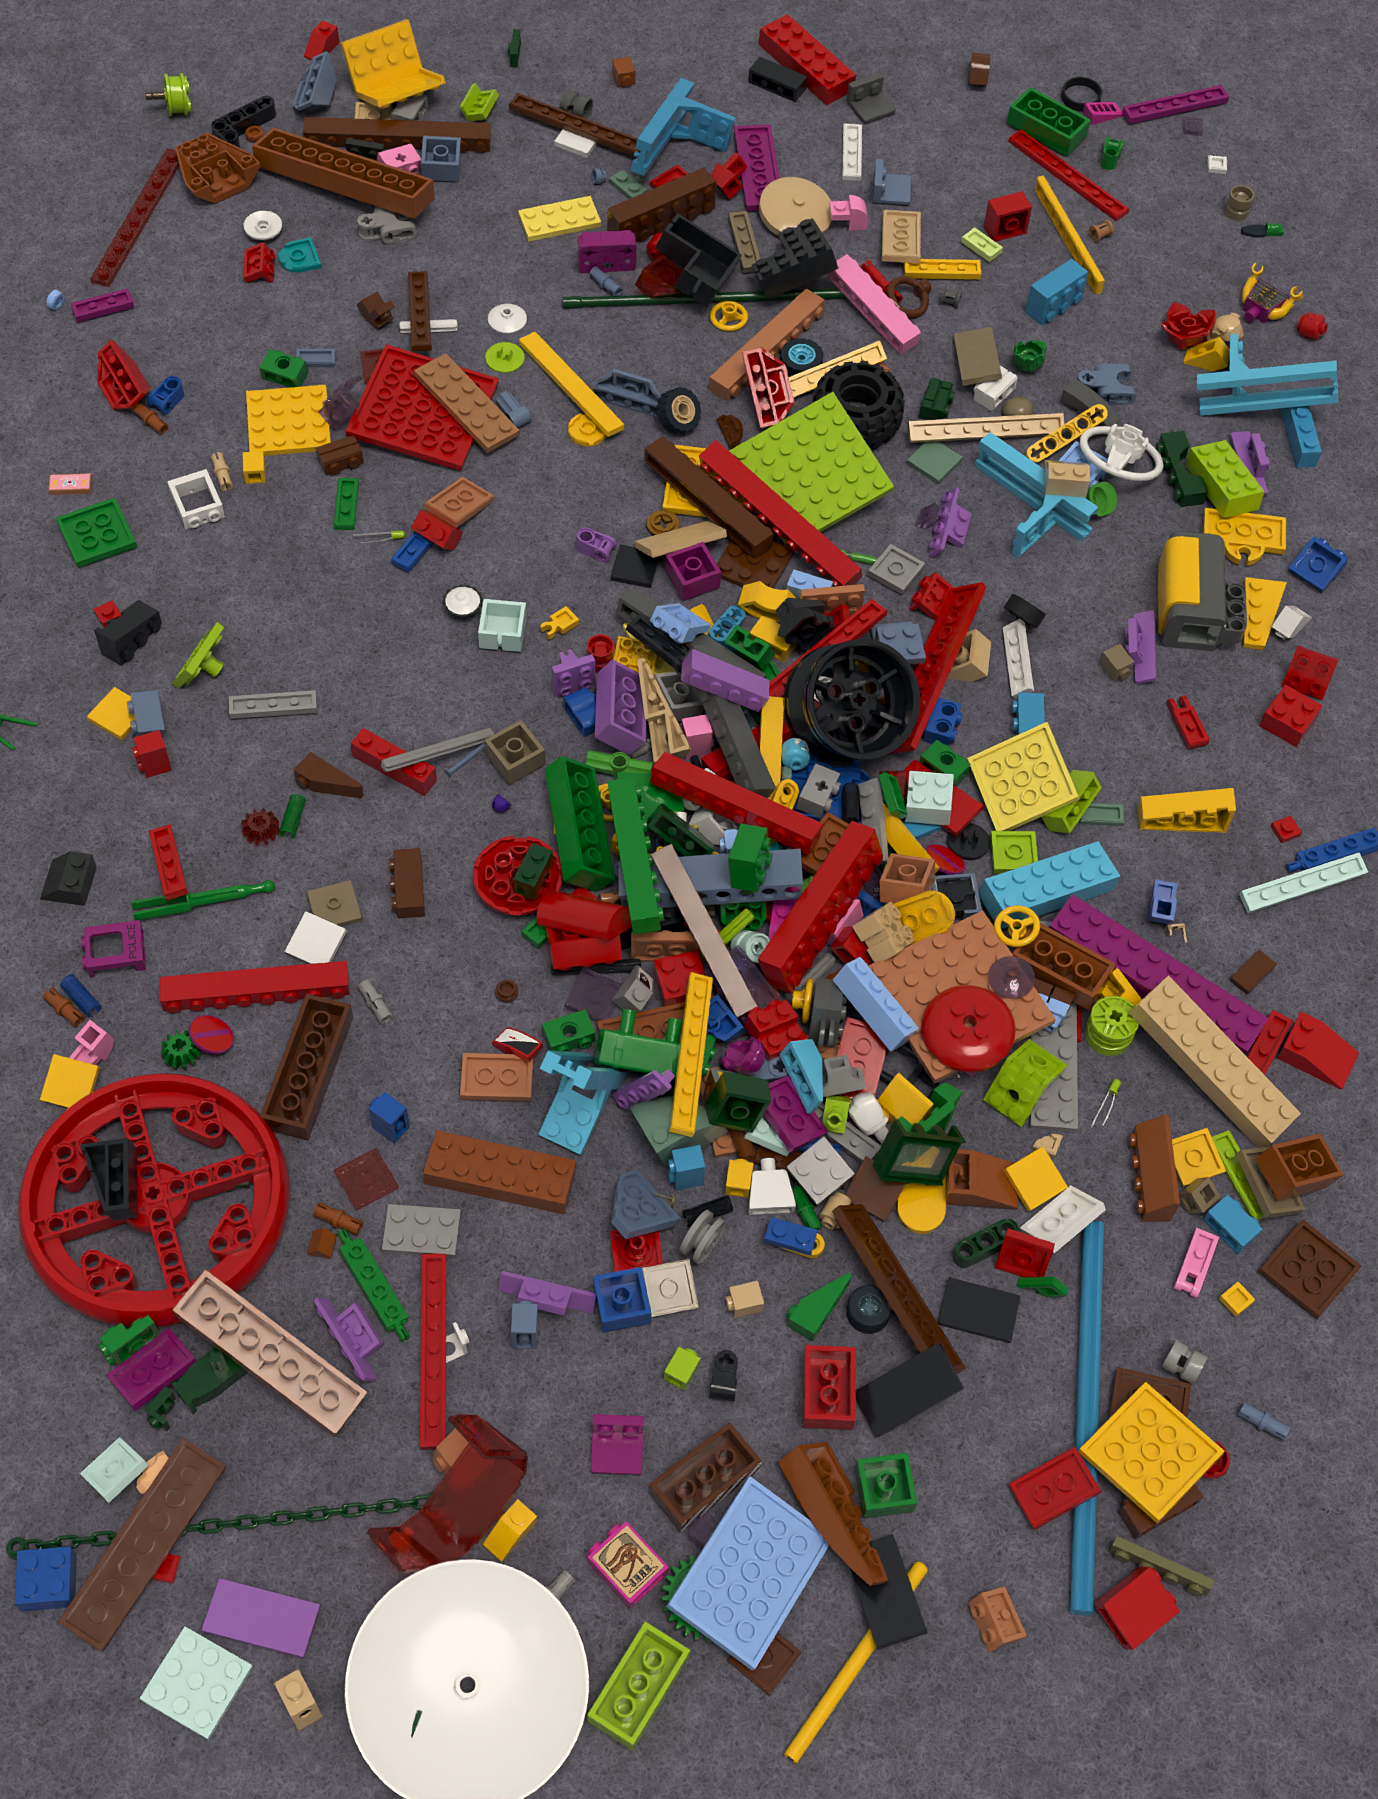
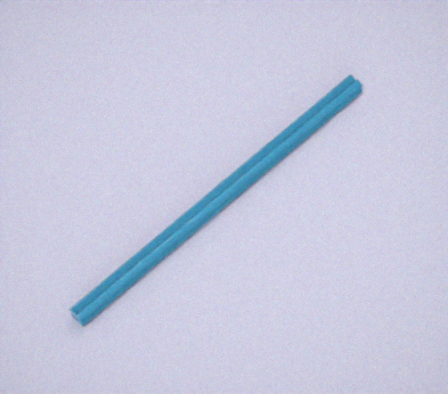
M1092 1221L1082 1230L1075 1444L1078 1452L1098 1431L1104 1247V1223L1101 1221ZM1080 1454L1097 1483V1469ZM1097 1496L1073 1509L1070 1613L1074 1615L1091 1616L1093 1613Z

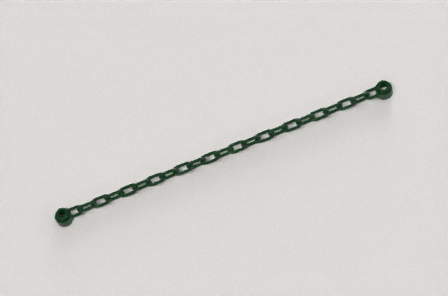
M434 1490L427 1495H418L413 1497L412 1500L406 1501L392 1498L379 1500L377 1504L364 1505L361 1502L347 1503L341 1508L336 1509L321 1506L307 1509L306 1512L293 1513L290 1510L277 1511L265 1517L250 1514L237 1516L234 1520L222 1521L218 1518L200 1521L199 1524L188 1525L180 1537L184 1536L187 1532L199 1531L202 1534L220 1532L223 1528L229 1527L244 1530L253 1529L258 1524L271 1523L274 1526L288 1525L294 1520L306 1519L309 1522L324 1521L330 1516L342 1515L345 1518L359 1517L365 1512L377 1511L380 1514L394 1513L399 1511L400 1508L413 1507L416 1510L429 1509L432 1512L438 1513L446 1508L447 1497L444 1492ZM436 1496L441 1498V1501L437 1504L432 1502V1499ZM426 1499L427 1505L417 1506L419 1504L417 1500ZM395 1502L393 1504L394 1509L382 1510L384 1508L383 1503ZM360 1506L358 1507L359 1513L346 1514L348 1513L347 1507ZM324 1510L322 1513L324 1517L311 1518L313 1516L312 1511ZM289 1514L287 1515L288 1521L275 1522L277 1521V1515ZM253 1518L251 1520L253 1525L240 1526L242 1523L241 1519ZM217 1522L215 1525L217 1529L204 1530L206 1528L204 1524ZM100 1531L88 1537L64 1535L57 1537L53 1541L44 1542L40 1539L24 1540L21 1537H16L8 1542L6 1551L11 1559L17 1560V1551L12 1550L16 1544H21V1548L18 1551L29 1550V1543H36L35 1547L38 1549L70 1546L74 1549L79 1544L91 1543L93 1546L110 1545L118 1533ZM108 1535L110 1541L97 1542L98 1538L95 1536ZM72 1539L74 1545L61 1546L62 1542L59 1540Z

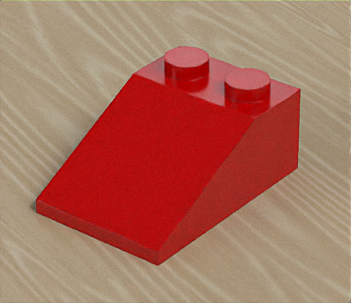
M1301 1011L1277 1059L1342 1090L1359 1052L1324 1022Z

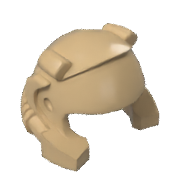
M1230 313V315H1222L1216 318L1210 334L1206 336L1207 341L1221 337L1224 342L1230 341V334L1237 333L1239 339L1243 338V328L1239 320L1240 315Z

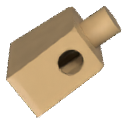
M299 1669L274 1683L298 1731L323 1717ZM310 1710L307 1714L300 1716L303 1712Z

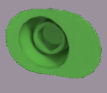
M1101 482L1088 488L1086 499L1098 506V511L1095 515L1101 517L1111 514L1117 505V494L1114 487L1108 482Z

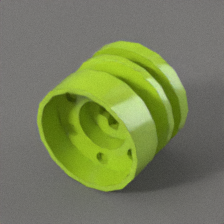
M1107 996L1098 1000L1092 1008L1084 1031L1089 1046L1099 1054L1106 1056H1115L1125 1052L1131 1045L1139 1023L1128 1013L1134 1005L1125 998L1118 996Z

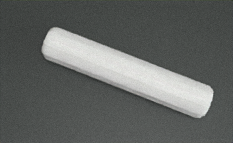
M456 319L430 320L431 332L457 331L458 329ZM410 321L400 322L401 333H411Z

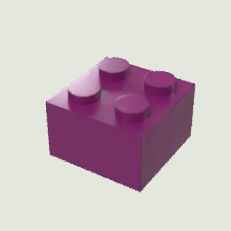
M704 542L666 555L665 571L682 601L720 588L721 571Z

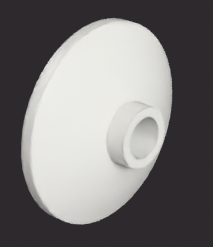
M270 211L254 212L244 221L246 234L257 240L271 239L277 236L282 229L280 217Z
M514 304L498 305L488 315L490 326L501 333L517 332L525 326L527 321L525 311Z

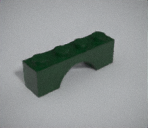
M1185 432L1162 433L1159 442L1156 444V450L1161 454L1163 469L1167 470L1168 483L1173 486L1174 499L1178 500L1180 507L1204 504L1208 492L1202 477L1187 472L1180 463V461L1186 458L1190 447Z

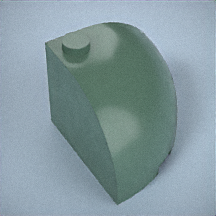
M673 1096L655 1097L649 1101H641L630 1106L639 1125L667 1169H669L668 1160L671 1159L672 1150L700 1145L702 1149L728 1133V1130L724 1127L709 1124L706 1108L699 1103L693 1137L669 1132Z

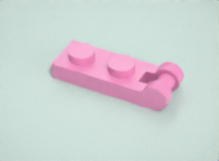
M1199 1228L1195 1229L1173 1289L1177 1291L1184 1290L1190 1293V1296L1197 1299L1218 1243V1236ZM1186 1277L1194 1278V1284L1185 1281Z

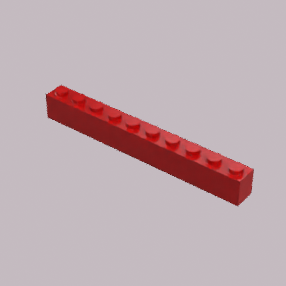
M717 440L699 455L700 467L706 474L711 473L714 476V480L721 487L725 486L728 488L729 494L737 500L739 498L746 510L756 513L758 520L763 525L768 524L772 528L771 531L778 538L782 537L785 539L787 546L792 551L797 550L807 564H813L816 567V572L821 577L826 576L833 582V587L854 585L863 577L861 568Z

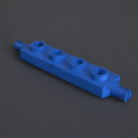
M1371 828L1297 852L1296 861L1287 863L1285 868L1288 870V873L1298 869L1304 871L1356 853H1360L1362 856L1377 851L1378 831L1375 828Z

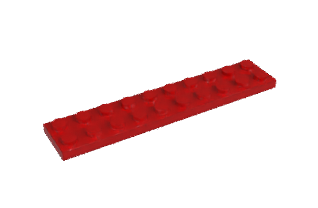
M983 582L949 589L924 645L925 663H917L913 670L920 690V710L917 722L905 742L889 754L916 750L987 588Z

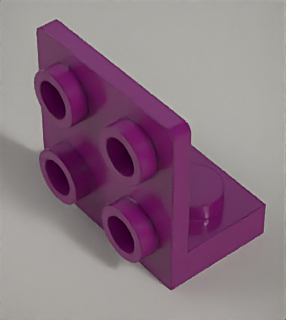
M593 1414L591 1473L642 1474L644 1416Z

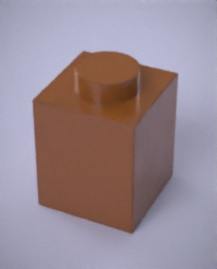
M630 56L612 59V74L617 87L635 85V69Z

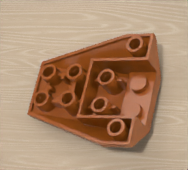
M209 133L199 135L175 147L185 186L194 196L214 204L248 189L261 166L260 162L251 153Z

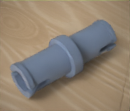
M598 267L592 268L590 277L598 282L603 290L606 289L613 296H621L623 287L613 281L612 276L606 275Z
M1247 1402L1244 1403L1238 1414L1239 1417L1258 1426V1430L1263 1431L1264 1429L1282 1439V1441L1285 1440L1291 1429V1426L1271 1417V1413H1264L1247 1404Z

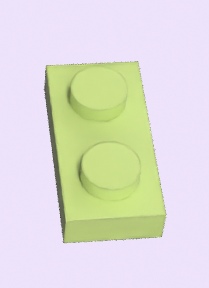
M975 227L962 236L961 242L988 262H991L1002 253V246Z

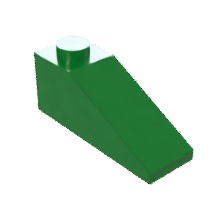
M844 1274L802 1298L798 1305L793 1304L786 1315L789 1318L787 1327L813 1342L849 1286L852 1274Z

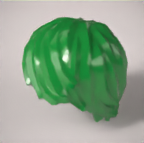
M1029 340L1024 345L1022 341H1019L1015 344L1013 350L1014 364L1023 372H1035L1045 362L1046 343L1040 340Z

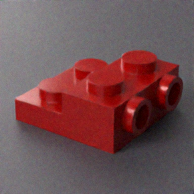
M775 999L766 1008L760 1009L755 1007L748 1012L744 1026L752 1037L761 1041L768 1061L779 1057V1054L790 1041L808 1040V1037L797 1023L799 1016L787 1000L780 1002L778 999Z

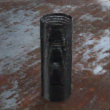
M846 783L842 787V820L848 824L851 821L859 823V786L855 783Z
M725 1195L682 1211L684 1219L687 1218V1227H690L698 1218L697 1216H700L705 1210L714 1212L713 1218L733 1212V1205L729 1196Z

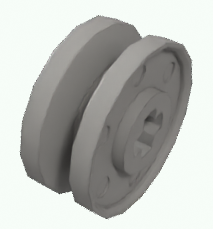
M705 1210L696 1219L680 1246L679 1252L684 1256H687L695 1249L693 1262L698 1265L708 1257L726 1228L727 1222L721 1218L711 1225L714 1213L709 1210Z

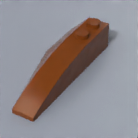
M821 1442L798 1445L778 1462L784 1477L788 1480L794 1491L797 1501L800 1502L808 1517L830 1547L868 1585L872 1586L887 1582L888 1578L876 1549L871 1548L869 1543L870 1538H872L869 1528L863 1527L860 1517L863 1515L861 1507L859 1505L855 1506L853 1501L854 1489L829 1443Z

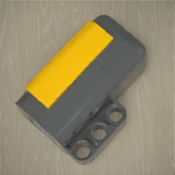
M1175 531L1166 541L1158 563V632L1162 635V644L1165 647L1214 651L1220 643H1239L1247 627L1246 590L1239 583L1226 582L1225 543L1223 538L1216 534Z

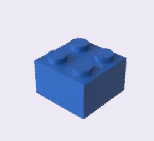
M642 1267L593 1276L594 1293H596V1304L602 1333L651 1324V1309Z
M71 1546L17 1551L15 1605L21 1612L67 1608L75 1597L77 1554Z

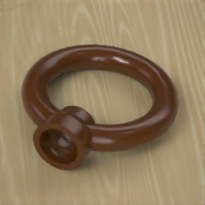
M899 276L889 283L887 297L891 298L899 310L903 311L907 317L916 318L926 312L929 306L928 294L931 292L932 287L926 279L917 281L912 277ZM899 284L912 286L914 293L921 297V306L918 309L909 310L899 304L895 297V288Z

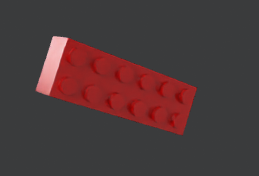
M787 14L760 28L759 46L782 66L807 76L806 88L826 106L847 95L848 84L856 81V74Z

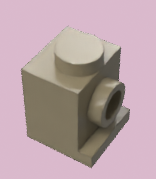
M1210 1177L1197 1178L1182 1192H1178L1179 1201L1188 1214L1204 1213L1221 1197Z

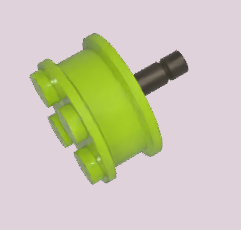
M180 73L179 76L164 74V91L145 92L146 100L165 99L168 116H172V113H184L187 116L188 112H191V102L186 94L190 93L189 82L183 73Z

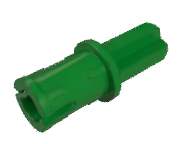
M801 1186L794 1187L792 1192L798 1208L797 1215L801 1216L805 1227L819 1231L822 1225L815 1214L814 1204H810Z

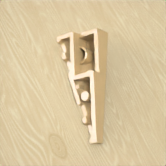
M638 659L645 720L649 722L654 763L657 762L664 752L683 760L691 751V747L646 659Z

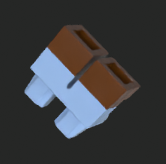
M1034 978L1032 981L1033 986L1056 1019L1054 1024L1044 1029L1054 1033L1058 1026H1062L1073 1003L1075 994L1055 987L1050 998L1053 985Z

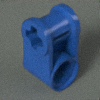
M177 376L165 378L150 393L147 404L160 409L162 414L167 415L184 397L185 393L180 378Z

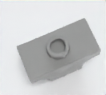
M847 1055L824 1059L825 1068L822 1073L823 1097L837 1094L842 1095L847 1092L866 1089L861 1068L852 1067L849 1064Z

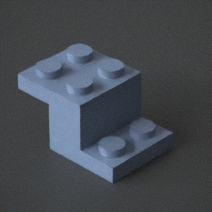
M918 623L877 624L870 629L872 640L891 646L909 664L925 663L926 656Z

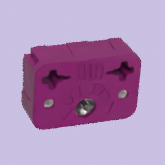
M631 230L583 232L581 235H578L577 256L580 273H590L594 267H598L603 272L634 271L636 269L637 247L635 233H631Z

